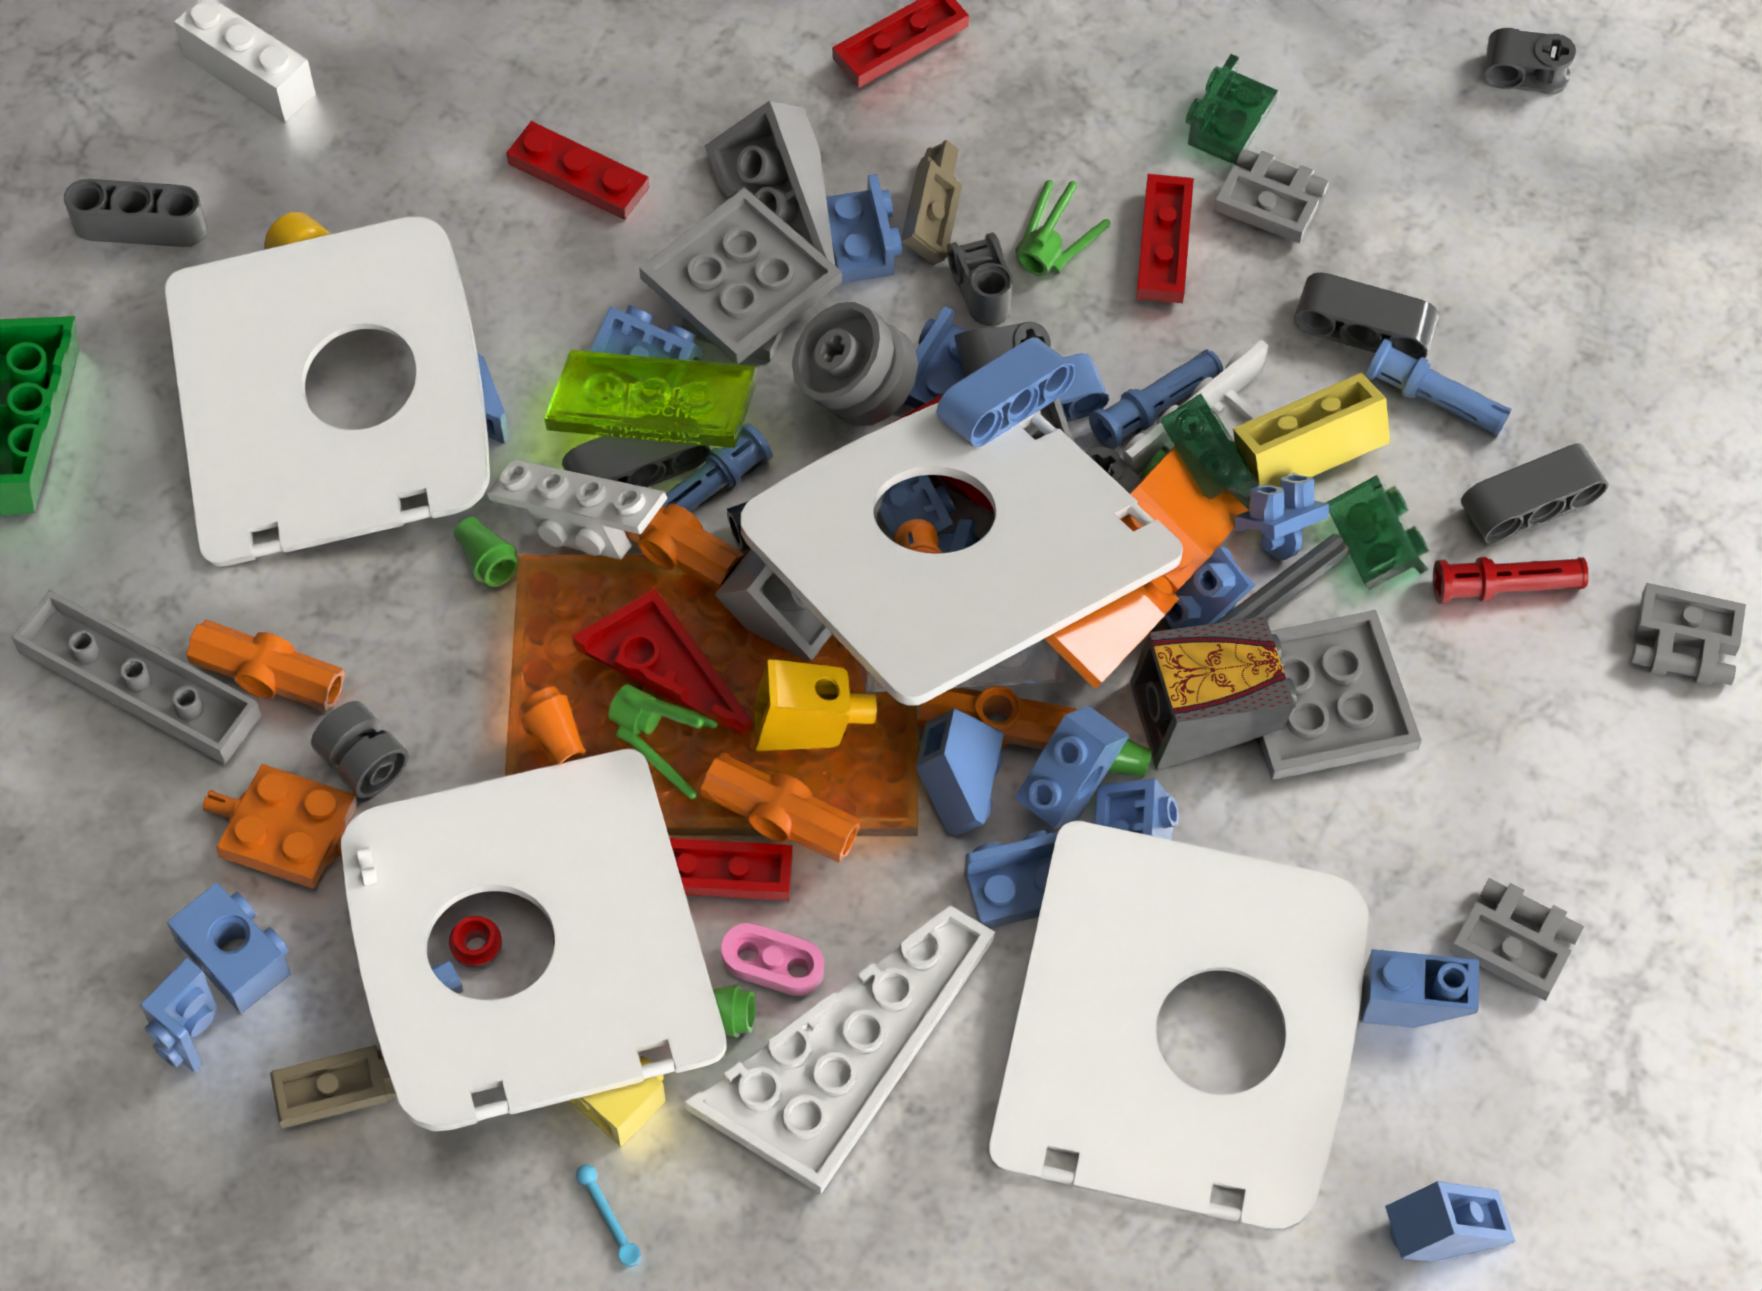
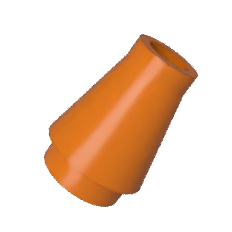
M547 687L532 694L520 705L524 714L522 722L550 752L558 765L578 760L586 753L578 734L567 695H560L556 687Z

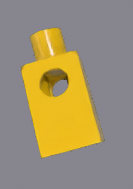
M767 660L753 704L755 751L831 748L838 746L848 723H875L877 711L875 693H850L848 671L843 667Z

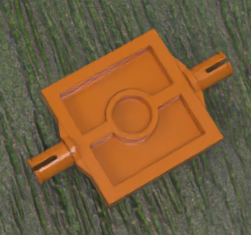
M265 764L260 765L249 788L240 798L235 799L210 790L207 793L208 797L205 796L203 802L204 811L229 818V824L216 847L219 858L311 889H315L325 868L336 857L342 856L341 839L358 806L355 794Z

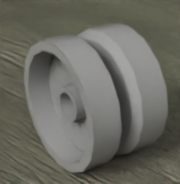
M856 302L837 303L818 313L806 325L795 345L792 359L794 381L801 392L816 403L826 407L829 412L841 420L854 426H872L889 418L907 399L915 384L918 369L916 349L908 337L894 326L886 323L882 317L871 309Z

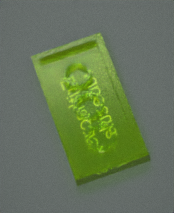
M570 350L544 417L547 431L736 448L758 381L757 367Z

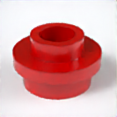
M469 916L462 919L454 926L449 936L451 954L458 963L466 967L479 968L490 964L497 958L502 948V936L498 926L492 920L482 916ZM474 938H482L486 941L482 948L476 950L469 949L467 944Z

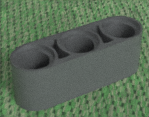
M81 179L73 182L64 193V203L76 234L85 240L189 247L200 243L208 232V225L197 192L189 186Z
M1322 272L1313 273L1306 279L1294 315L1296 326L1310 335L1373 353L1377 352L1381 343L1386 338L1392 341L1393 348L1417 360L1421 357H1427L1439 319L1438 310L1427 301Z
M677 407L672 409L676 413L670 410L665 412L666 418L674 417L671 420L663 418L662 413H660L659 418L649 417L571 449L562 459V466L567 471L648 488L699 467L706 461L708 452L711 449L697 423L691 421L693 415L690 409ZM680 410L689 411L688 421H686L685 412H680L679 420H677V414Z
M1576 443L1475 484L1464 493L1461 498V504L1486 543H1496L1593 503L1606 492L1609 483L1584 445Z

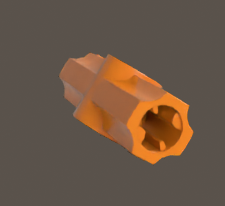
M671 503L666 507L662 506L641 534L624 531L627 538L637 543L644 556L656 566L669 571L677 567L716 591L720 589L745 557V554L703 530L700 521L687 509L677 504Z
M206 619L203 623L197 624L193 630L186 653L189 663L233 678L242 689L257 697L273 699L277 694L324 712L335 706L341 694L345 678L343 668L298 653L295 647L277 635L259 632L254 637Z
M955 686L920 704L918 727L925 728L927 721L955 708L1003 732L1001 749L1010 744L1044 750L1064 715L1076 711V708L1018 698L1016 693L1004 686H992L983 691ZM992 713H999L1008 719L1002 722H994L986 716Z
M724 753L714 759L701 787V796L746 817L749 824L763 836L782 843L791 839L838 863L844 857L846 858L860 828V819L815 798L812 791L798 779L784 773H774L771 777Z

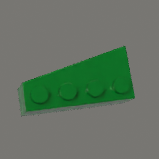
M75 316L0 319V515L35 513L79 353Z

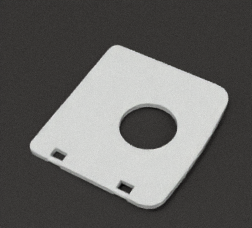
M422 216L403 217L180 269L169 276L165 285L198 543L201 555L210 565L216 567L230 566L256 560L255 557L282 551L284 553L404 526V523L452 515L471 508L483 497L490 481V465L484 395L477 349L468 305L451 242L445 230L434 220ZM359 329H377L397 336L408 345L414 355L416 379L408 400L396 414L376 426L348 430L323 422L311 411L305 394L306 376L313 359L327 343L342 334ZM427 493L429 505L402 511L400 499ZM278 527L280 539L257 545L253 544L252 533Z
M938 403L867 434L793 473L750 499L741 512V535L747 545L888 693L902 704L920 705L1171 571L1182 560L1183 547L1180 540L1158 519L1154 520L1137 504L1138 501L1062 430L1053 427L1041 415L1040 410L989 443L975 447L937 417ZM1033 424L1045 436L1035 440L1023 428ZM942 475L960 479L980 490L990 501L994 509L995 520L989 532L972 546L955 552L932 554L907 549L889 539L880 530L875 521L874 508L881 495L898 482L917 476ZM1130 514L1143 527L1133 532L1120 519Z
M632 749L617 750L560 765L548 766L376 806L359 813L347 825L341 839V851L351 928L360 973L378 1042L403 1114L418 1127L431 1131L453 1130L477 1124L479 1120L507 1113L512 1115L644 1082V1079L708 1066L718 1062L724 1056L726 1051L725 1030L649 766L644 755ZM502 891L526 898L539 907L546 915L555 935L552 958L539 979L525 990L513 996L496 1000H478L455 993L436 977L428 962L427 945L434 924L445 910L457 901L481 892ZM665 1045L669 1046L672 1058L641 1066L637 1052ZM503 1086L506 1100L474 1107L472 1093Z
M1084 821L1066 823L1060 828L1056 836L989 1143V1155L992 1163L998 1169L1008 1173L1072 1185L1080 1189L1201 1216L1225 1219L1264 1230H1285L1298 1225L1312 1211L1316 1204L1342 1108L1352 1059L1362 993L1369 918L1368 907L1362 893L1350 881L1330 873ZM1207 971L1238 973L1262 986L1275 1001L1284 1024V1048L1274 1070L1258 1085L1235 1094L1207 1093L1183 1082L1166 1064L1157 1041V1017L1169 993L1178 984L1191 976ZM1047 1148L1079 1155L1076 1172L1044 1166ZM1213 1185L1245 1192L1242 1209L1211 1203L1210 1198Z

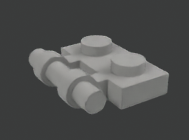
M1243 148L1238 157L1237 166L1250 170V172L1232 166L1215 199L1213 211L1300 244L1319 202L1318 197L1306 192L1323 198L1327 191L1329 180L1313 175L1314 170L1300 165L1297 169L1275 160V155L1261 151L1260 154ZM1267 178L1274 179V180H1276V181L1282 182V183L1287 184V185H1289V186L1283 185V184H1281V183L1275 182V181L1270 180V179H1267Z
M1646 583L1641 597L1636 635L1654 638L1655 646L1652 648L1635 644L1631 663L1650 667V673L1665 676L1667 671L1692 676L1695 677L1694 681L1696 683L1709 686L1713 681L1732 685L1736 666L1717 662L1718 654L1723 653L1736 656L1741 645L1746 604ZM1673 643L1700 648L1699 658L1672 652Z
M1488 878L1480 897L1498 905L1496 910L1494 911L1475 902L1450 952L1462 958L1478 959L1479 967L1546 1001L1572 951L1554 942V937L1558 936L1575 945L1584 926L1565 917L1567 911L1555 905L1550 909L1524 896V889L1512 883L1507 887ZM1514 913L1541 927V929L1537 933L1513 921L1510 917Z

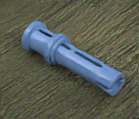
M1386 338L1383 340L1365 375L1368 379L1373 380L1377 377L1401 389L1402 396L1406 398L1411 397L1414 399L1417 395L1498 437L1512 411L1511 408L1441 375L1439 372L1431 369L1432 364L1428 363V359L1421 357L1417 360L1393 348L1392 341Z
M1205 349L1199 355L1161 377L1142 390L1129 389L1121 395V400L1106 410L1098 408L1093 411L1089 416V422L1095 437L1104 447L1114 450L1122 445L1124 437L1135 430L1148 429L1156 420V415L1193 393L1195 388L1205 378L1212 377L1214 379L1223 371V365L1219 357L1212 350Z
M746 423L739 429L740 434L723 448H713L709 451L706 457V464L666 494L668 499L662 506L666 507L672 503L692 512L723 486L727 488L737 486L742 481L741 476L760 461L766 463L773 458V452L768 442L754 426Z

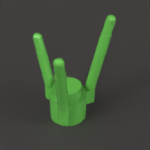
M1051 180L1045 182L1025 234L1015 248L1018 263L1034 275L1045 276L1050 270L1059 274L1071 258L1111 225L1109 219L1102 220L1062 252L1061 245L1063 240L1053 229L1077 188L1075 181L1068 183L1046 222L1038 229L1054 186Z
M629 684L624 685L612 700L608 712L609 720L619 725L616 737L631 744L676 788L682 791L689 799H695L697 792L638 735L641 732L650 734L658 725L661 716L695 728H701L702 726L716 728L718 723L695 711L662 701Z

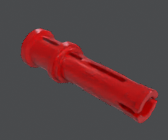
M1479 557L1475 563L1448 564L1444 559L1436 560L1433 567V590L1438 604H1448L1450 599L1470 597H1477L1480 602H1485L1495 598L1496 593L1585 589L1589 581L1588 565L1584 557L1494 564V561L1487 557Z

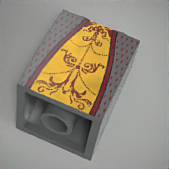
M1266 616L1149 633L1129 683L1149 748L1152 749V759L1156 770L1167 769L1284 728L1292 710L1296 707L1297 693L1292 679L1285 676L1281 664V642L1276 634L1271 633Z

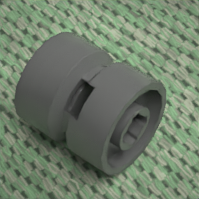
M351 701L337 707L320 722L312 735L311 745L329 767L338 769L341 780L357 797L368 798L380 793L395 781L405 768L409 755L407 750L389 731L381 730L380 721L363 703Z

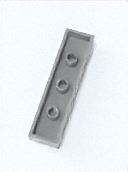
M51 590L45 594L11 637L18 652L224 765H226L262 716L256 700Z

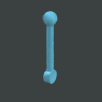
M589 1164L581 1165L576 1171V1179L580 1184L588 1188L620 1248L618 1257L621 1264L626 1267L635 1266L641 1256L638 1246L629 1243L596 1182L597 1171L594 1166Z

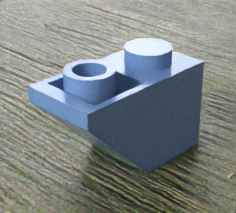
M955 708L926 722L916 769L946 832L957 837L984 825L992 809L990 796L995 775L1002 763L1000 750L1004 733Z
M1371 950L1363 976L1361 1023L1416 1028L1478 1012V959Z

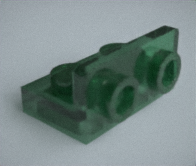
M1230 54L1222 68L1216 66L1211 72L1205 88L1207 93L1202 100L1195 98L1188 110L1185 123L1190 125L1188 145L1237 166V160L1242 149H1248L1276 103L1278 90L1237 73L1240 57Z
M1201 393L1161 419V424L1207 499L1211 500L1234 486L1246 499L1250 497V489L1260 485L1217 412Z
M1375 475L1326 502L1329 504V513L1344 544L1349 546L1348 552L1357 571L1369 590L1412 567L1420 575L1429 570L1422 556L1429 552V548L1416 525L1408 528L1402 515L1407 513L1409 508L1396 485L1388 489L1382 480Z

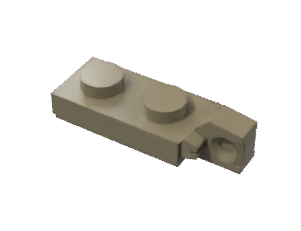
M947 140L933 148H927L925 156L921 158L917 166L901 237L902 243L932 265L945 261V258H947V244L951 240L962 184L953 176L959 149Z
M376 1045L270 1072L278 1121L282 1129L389 1102L388 1099L397 1098L381 1049L378 1050Z

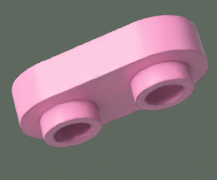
M743 923L734 926L725 934L722 940L721 955L723 965L732 976L791 996L810 994L820 986L823 980L824 958L820 949L810 941L753 923ZM745 950H752L757 953V957L752 961H743L739 958V955ZM794 966H802L807 970V973L802 977H793L788 971Z

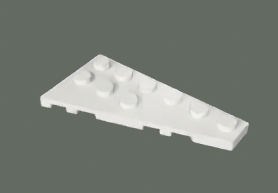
M951 905L902 940L900 947L876 965L871 963L859 972L857 979L838 993L832 992L770 1038L768 1045L743 1063L739 1061L724 1073V1077L703 1093L699 1091L685 1101V1110L814 1191L822 1194L994 941L995 931Z

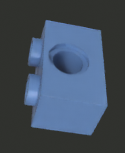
M1091 706L1064 715L1014 799L1054 829L1079 818L1130 735Z
M216 882L169 919L167 925L179 947L203 970L207 978L235 1009L242 1014L291 975L284 957L289 952V949L271 927L262 931L252 919L256 917V913L239 892L236 891L230 896ZM240 938L245 940L242 946L234 951L222 950L223 946L232 939Z

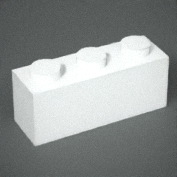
M197 0L174 21L185 58L283 122H287L316 94L308 59L216 0Z

